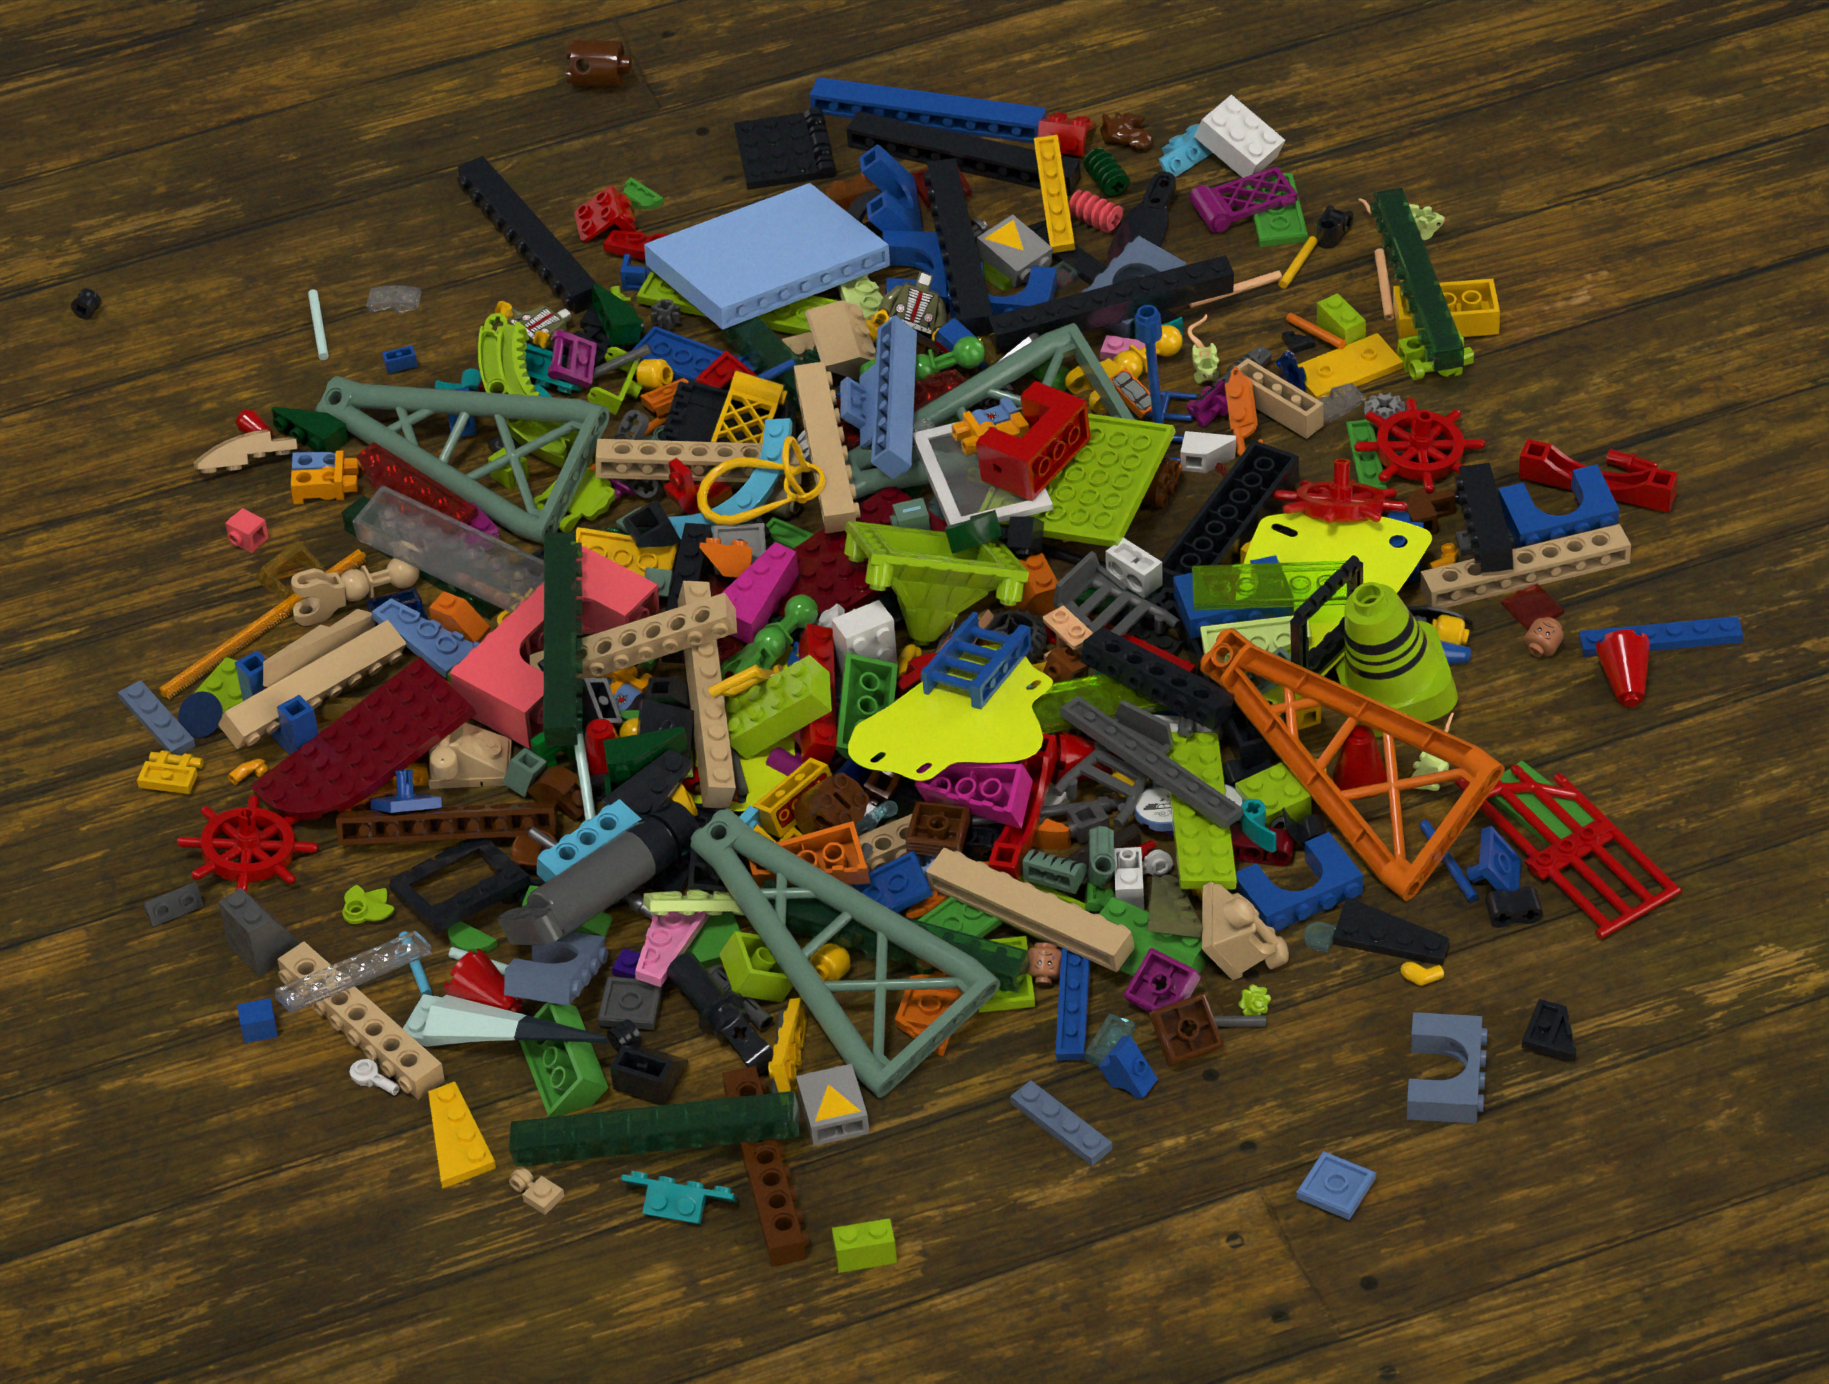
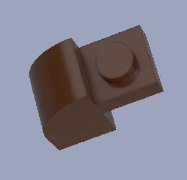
M1421 488L1414 491L1406 502V512L1410 515L1411 522L1424 523L1423 528L1428 530L1431 535L1437 534L1438 518L1455 514V494L1452 489L1427 494L1425 489Z
M549 767L527 789L538 802L557 801V805L574 821L584 813L581 787L576 783L579 777L564 767Z
M873 770L864 784V791L869 797V803L866 806V812L862 820L858 823L871 830L879 827L887 812H891L896 803L895 795L902 784L900 775L894 772Z

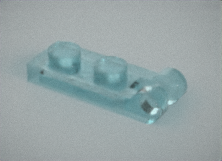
M886 801L864 815L862 820L855 825L857 835L876 829L877 826L874 823L879 819H888L894 816L898 811L897 804L894 801Z

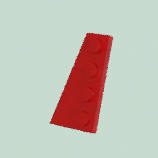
M613 230L603 243V248L605 252L614 253L615 255L630 254V257L645 260L644 244L665 237L667 233L645 236L644 232Z

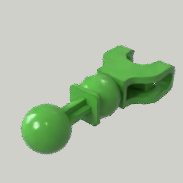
M966 336L956 342L953 351L938 357L934 356L931 349L928 350L929 355L916 354L915 384L928 385L936 376L940 381L942 380L940 370L956 364L964 368L977 367L985 357L983 343L976 337ZM876 359L868 361L860 367V376L876 363Z
M803 594L790 598L785 605V617L781 622L767 624L762 630L757 632L754 637V643L747 644L742 650L722 663L720 666L722 681L727 671L735 675L755 664L759 668L772 670V664L783 655L786 646L794 642L790 634L796 628H806L807 623L813 624L818 616L816 602L811 597Z

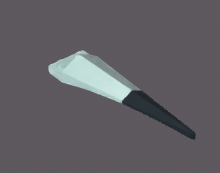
M423 994L403 1027L411 1037L425 1047L503 1040L609 1043L608 1038L604 1035L450 995L437 997Z

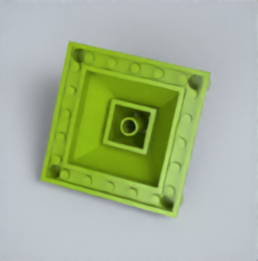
M846 521L845 531L847 532L844 554L849 556L848 560L854 562H864V558H869L865 582L870 584V589L885 591L886 587H892L897 595L909 637L914 639L916 644L929 645L930 642L936 641L957 618L958 613L986 597L989 591L997 590L996 598L1000 599V603L1003 605L1015 606L1016 602L1022 601L1024 583L1028 582L1029 571L1002 541H999V538L952 554L946 532Z

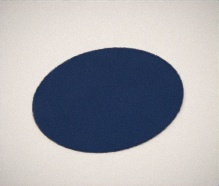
M209 692L193 693L181 704L178 722L194 738L208 736L218 727L222 718V706L218 698Z

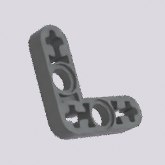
M630 410L625 414L613 439L642 440L649 425L648 417L640 411ZM634 419L639 421L637 426L633 424ZM627 431L634 433V435L627 434ZM617 479L622 484L631 488L636 494L648 500H658L664 492V484L661 480L636 479L633 484L629 485L627 479ZM644 482L655 487L653 492L643 487Z

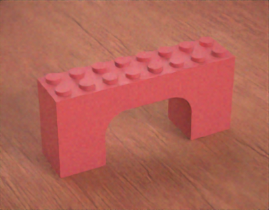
M582 546L559 569H556L550 578L539 585L530 597L522 601L510 616L505 617L493 632L488 633L485 639L476 648H473L459 664L452 668L450 672L451 686L473 706L477 713L472 717L473 719L530 749L531 739L552 727L563 717L559 680L531 666L530 655L559 646L564 640L573 635L596 634L659 614L658 584Z

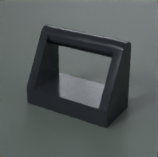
M658 500L651 502L623 519L625 528L639 548L673 546L681 541ZM639 527H654L643 534L638 529Z

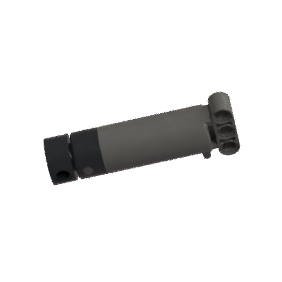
M666 802L645 818H642L532 891L527 898V905L522 908L511 909L498 918L509 944L547 945L562 939L692 851L691 836L695 832V828L699 827L693 815L679 802Z

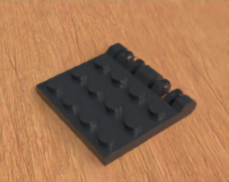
M808 108L804 113H793L734 123L747 190L827 179L836 175L837 170L834 159L831 156L833 153L821 108Z

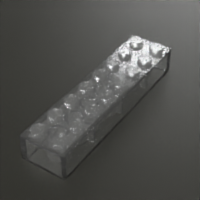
M383 485L353 520L358 541L510 613H513L520 603L530 597L536 588L550 578L555 571L554 565Z

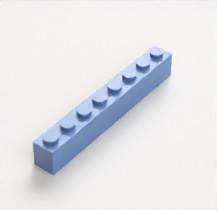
M896 315L881 325L877 331L871 463L892 479L901 473H906L912 464L917 332Z

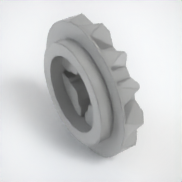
M1379 392L1378 396L1370 395L1369 400L1365 401L1364 413L1366 415L1367 412L1372 411L1387 419L1393 414L1405 411V403L1400 400V396L1392 397L1391 393L1383 395Z

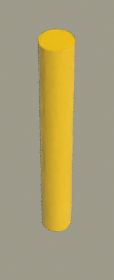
M1310 236L1279 281L1281 288L1286 289L1318 243L1316 237Z

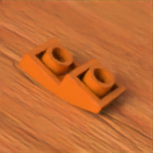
M1046 818L1041 825H1037L1031 846L1054 850L1069 849L1071 847L1070 828L1060 822Z

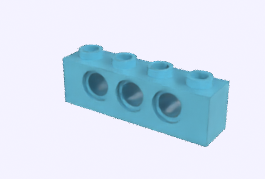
M620 799L612 805H606L594 818L585 820L573 833L564 835L559 843L540 853L537 858V875L545 882L549 881L641 820V818Z

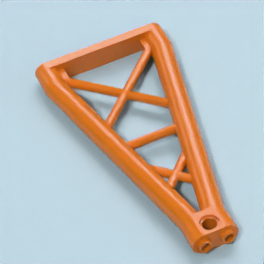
M1234 628L1221 631L1216 638V643L1209 652L1204 654L1200 661L1201 672L1224 690L1235 695L1234 702L1375 876L1404 901L1412 899L1419 892L1504 773V766L1480 747L1253 644ZM1230 653L1229 660L1224 662L1226 655ZM1245 672H1251L1283 687L1284 702L1270 705ZM1295 693L1305 698L1295 700ZM1325 706L1348 718L1316 761L1299 740L1296 711ZM1286 713V723L1279 714ZM1358 722L1382 732L1387 782L1341 791L1324 771L1326 766ZM1394 738L1458 768L1398 780ZM1466 779L1470 782L1469 786L1414 862L1408 861L1405 852L1399 791ZM1385 793L1389 794L1395 856L1349 800Z

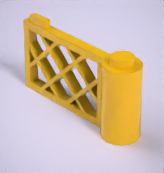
M735 371L711 442H717L718 439L727 436L731 443H758L757 441H759L760 444H763L765 420L773 419L778 406H783L788 391L783 390L784 385ZM732 399L742 402L745 407L735 410L731 404ZM763 408L769 410L770 413L759 417L755 410ZM749 412L754 420L744 423L739 415ZM734 417L738 425L728 428L724 421ZM758 425L763 433L753 436L748 428ZM743 431L747 438L737 441L733 434Z

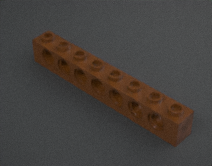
M557 801L442 806V808L394 813L379 810L342 811L336 818L338 845L528 836L529 831L533 827L554 835L559 828Z
M756 1066L723 1072L724 1092L771 1267L806 1260L805 1247L810 1246L806 1229H800V1225L803 1224L800 1207L795 1208L793 1204L797 1202L794 1185H788L787 1180H791L788 1163H782L781 1158H785L782 1141L776 1142L775 1137L779 1136L776 1119L770 1120L769 1115L773 1114L770 1097L764 1098L763 1093H767L764 1076H758Z

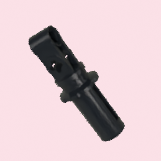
M686 952L676 957L668 966L667 975L700 1012L699 1029L703 1033L714 1034L720 1042H728L747 1067L756 1066L759 1075L768 1068V1064L772 1061L774 1054L768 1043L761 1039L749 1024L750 1015L743 1009L744 997L734 991L725 992L693 953Z

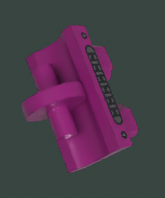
M1219 380L1213 387H1205L1198 400H1191L1186 404L1188 414L1196 418L1198 426L1205 427L1216 416L1228 414L1225 381Z

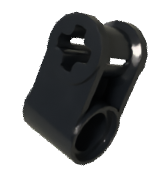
M1328 205L1323 215L1317 221V245L1325 249L1336 247L1345 233L1351 228L1354 217L1353 211L1348 210L1344 212L1335 209L1332 205Z
M969 826L962 854L976 862L989 861L991 849H993L994 843L1003 832V829L995 826ZM992 834H994V840H991Z

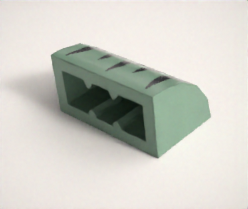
M1031 849L1023 860L1024 880L1076 894L1088 871L1087 865L1034 849Z

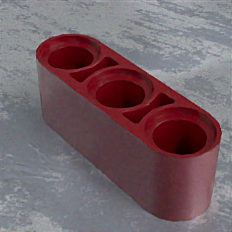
M1233 823L1230 825L1234 861L1286 866L1291 862L1295 840H1293L1287 830L1265 827L1276 833V851L1271 853L1251 841L1241 830V824Z

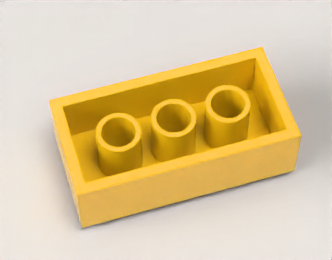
M1493 279L1393 286V311L1399 339L1428 332L1438 333V329L1444 327L1449 334L1460 331L1463 337L1499 334L1500 309Z

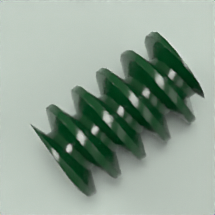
M1099 147L1086 155L1083 161L1084 168L1104 195L1116 197L1123 194L1129 188V176L1126 175L1110 152Z

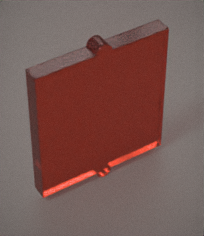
M1538 584L1522 591L1517 590L1516 594L1501 600V604L1527 631L1536 619L1544 617L1555 619L1564 615V610Z

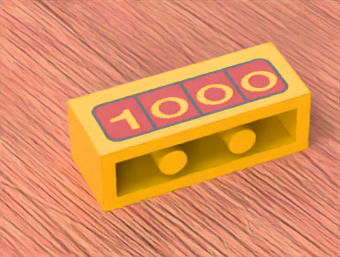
M809 758L753 805L754 808L759 810L760 823L765 832L781 838L793 826L797 825L794 817V808L798 797L822 780L832 776L828 764Z

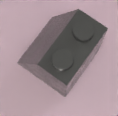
M242 888L218 901L228 946L258 977L278 966V958L301 944L271 912Z

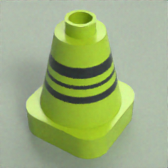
M1375 582L1359 585L1345 603V655L1335 664L1340 684L1423 722H1429L1448 714L1457 703L1458 693L1435 627L1427 622L1417 621L1391 587ZM1371 728L1375 737L1383 736L1382 732Z

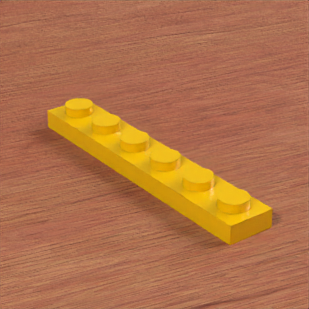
M1058 135L1034 138L1049 243L1053 248L1052 253L1075 250Z

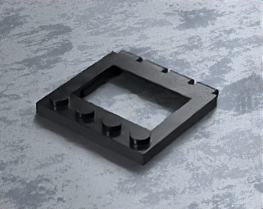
M1352 555L1340 569L1324 582V585H1321L1308 600L1294 611L1293 618L1290 620L1291 662L1321 675L1345 651V617L1341 619L1338 626L1331 632H1328L1323 640L1316 647L1311 648L1310 651L1309 637H1307V620L1346 583L1347 599L1359 585L1363 584V562L1357 556Z
M473 838L458 843L459 848L452 846L435 855V860L429 858L412 867L411 873L406 870L390 879L389 886L391 892L437 934L532 884L529 874L487 838ZM476 852L497 872L496 875L483 879L473 887L460 891L450 899L433 906L411 888L414 884Z

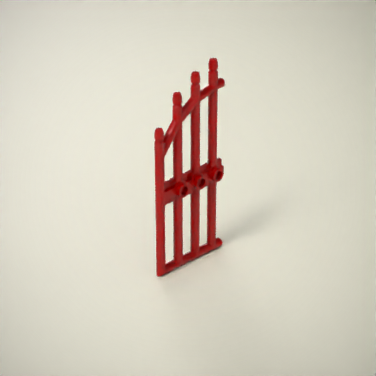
M1513 764L1510 770L1516 778H1519L1520 782L1503 783L1499 780L1487 797L1501 795L1551 844V846L1540 852L1486 799L1480 806V809L1529 857L1524 862L1530 868L1529 871L1541 880L1550 877L1600 927L1595 930V935L1599 940L1682 893L1681 888L1560 773H1556L1553 777L1555 783L1559 786L1557 787L1536 782L1527 772H1524L1523 768ZM1466 779L1453 780L1454 784L1460 787L1463 792L1470 784ZM1514 793H1533L1573 833L1560 839ZM1552 797L1575 801L1594 821L1582 827ZM1614 839L1665 890L1653 896L1603 845ZM1593 852L1643 903L1631 908L1581 858ZM1571 864L1622 915L1609 921L1559 871Z

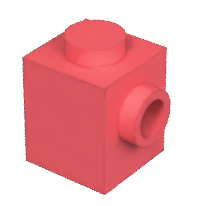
M243 508L225 523L229 541L234 546H239L251 553L269 539L265 519Z

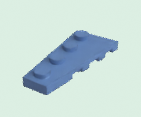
M391 598L372 611L371 618L381 624L389 620L407 643L406 647L425 660L444 678H447V674L452 668L459 664L473 648L480 644L477 641L471 643L464 639L463 634L457 631L452 633L442 628L441 623L433 619L430 621L420 617L419 612Z

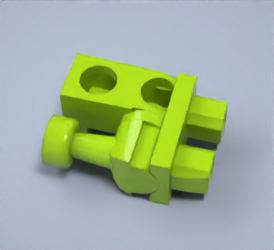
M1444 327L1438 329V333L1428 332L1398 340L1397 355L1403 361V369L1405 372L1410 373L1414 381L1422 379L1425 373L1438 371L1444 377H1448L1451 374L1455 376L1461 375L1463 366L1473 364L1474 352L1470 347L1464 348V338L1460 331L1449 334Z

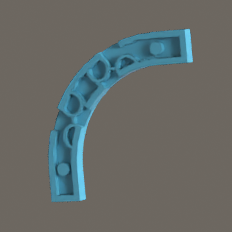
M790 418L765 420L763 445L759 459L783 464V443L786 437L792 436L793 423ZM755 468L748 481L735 495L711 510L720 515H734L763 506L774 492L773 487L780 474L783 475L784 470ZM702 513L668 517L680 539H682L685 523L711 524L712 537V526H720L707 520Z

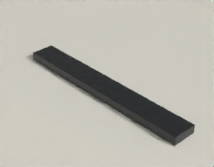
M1047 225L1034 233L1050 245ZM1076 244L1075 250L1052 253V258L1089 285H1092L1099 273H1103L1108 268ZM1169 310L1159 312L1161 324L1179 318Z

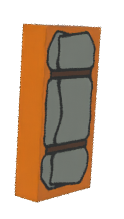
M1126 368L1110 378L1123 402L1140 419L1152 412L1150 392Z

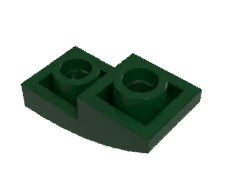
M996 510L970 516L968 521L945 526L952 554L979 546L1002 536Z

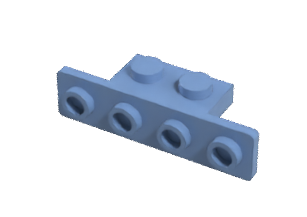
M876 363L860 376V384L849 377L840 382V417L845 422L860 429V446L864 449L872 443Z

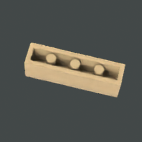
M1248 358L1236 366L1245 376L1252 379L1256 409L1306 439L1324 426V403Z

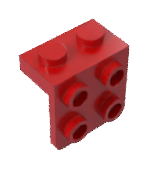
M1053 112V115H1047L1046 118L1039 120L1037 138L1058 135L1060 153L1083 156L1085 153L1087 131L1096 127V122L1090 121V117L1076 116V119L1067 118L1068 114Z
M610 185L591 200L579 206L574 215L580 239L587 243L614 223L622 231L637 232L634 223L636 219L631 212L630 206L632 203L628 196L624 193L620 194Z

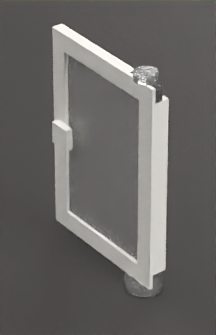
M922 419L913 424L912 439L917 454L948 526L968 521L970 516L996 510L999 523L1010 520V516L1025 517L1053 510V504L1046 488L1033 501H1030L981 481L978 454L969 456L964 454L961 440L955 441L952 436V424L935 427L934 422L929 419Z

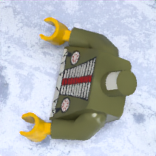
M919 271L915 284L905 281L903 285L895 286L884 295L878 312L874 315L871 322L874 323L877 318H880L884 324L896 315L911 328L932 334L931 340L934 341L937 330L947 323L948 317L944 300L938 297L937 291L930 289L934 276Z
M499 301L495 309L496 313L503 314L510 321V325L515 326L517 321L526 327L529 341H526L527 344L553 351L554 347L552 341L553 332L556 330L567 332L566 325L572 322V316L567 309L554 313L548 307L540 306L531 311L520 312L512 309V306L504 301Z

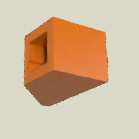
M706 538V543L700 542V549L723 576L738 578L751 566L753 547H747L748 541L732 540V545L721 544L722 539Z

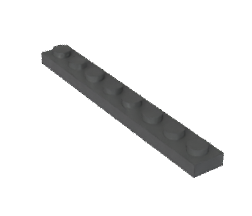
M1077 696L1060 708L1059 716L1222 828L1226 829L1242 818L1244 812L1242 807L1080 696Z

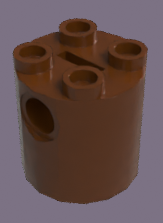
M574 40L572 45L567 46V59L571 60V69L567 70V83H572L574 87L621 88L624 74H631L632 58L631 55H625L622 41ZM584 59L589 62V68L585 67Z
M1163 457L1141 502L1142 504L1165 509L1169 496H1174L1178 489V481L1175 480V475L1179 468V460Z
M837 773L822 780L798 797L795 803L794 817L797 826L803 834H809L852 821L856 825L862 820L866 812L869 797L857 781L845 773Z

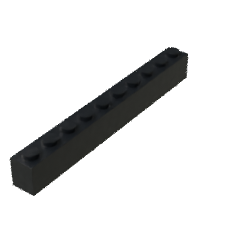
M857 111L847 127V141L850 148L869 151L878 144L892 157L927 164L930 161L956 158L959 172L1041 189L1036 151L1033 149ZM1061 156L1066 192L1068 196H1071L1081 179L1080 160Z
M484 156L458 166L459 177H457L459 187L462 190H466L471 201L480 206L482 213L485 216H489L496 229L499 228L503 232L508 242L511 241L519 255L522 254L526 258L531 268L534 267L540 279L549 284L553 294H557L561 298L563 305L566 308L569 307L575 315L588 310L592 306L593 284H597L595 280Z
M956 158L927 162V172H923L925 187L929 186L927 188L928 202H933L930 203L932 218L936 217L934 218L935 233H940L937 234L939 249H944L941 250L942 264H947V266H944L946 281L951 280L948 282L950 297L954 296L952 298L953 312H958V314H955L956 319L975 337L989 335L988 317L993 315Z
M1224 255L989 316V337L996 354L1013 350L1033 333L1042 336L1047 332L1075 323L1079 330L1083 332L1135 318L1137 310L1144 305H1152L1160 312L1229 294L1234 289V272L1227 256Z

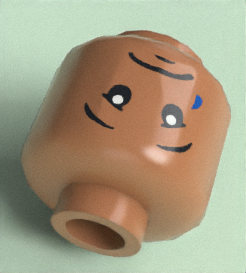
M1550 617L1536 619L1524 636L1525 644L1528 647L1527 650L1535 657L1552 656L1564 639L1561 624Z
M1035 943L1034 947L1027 951L1026 971L1035 979V984L1052 985V980L1060 978L1062 952L1057 949L1056 944Z

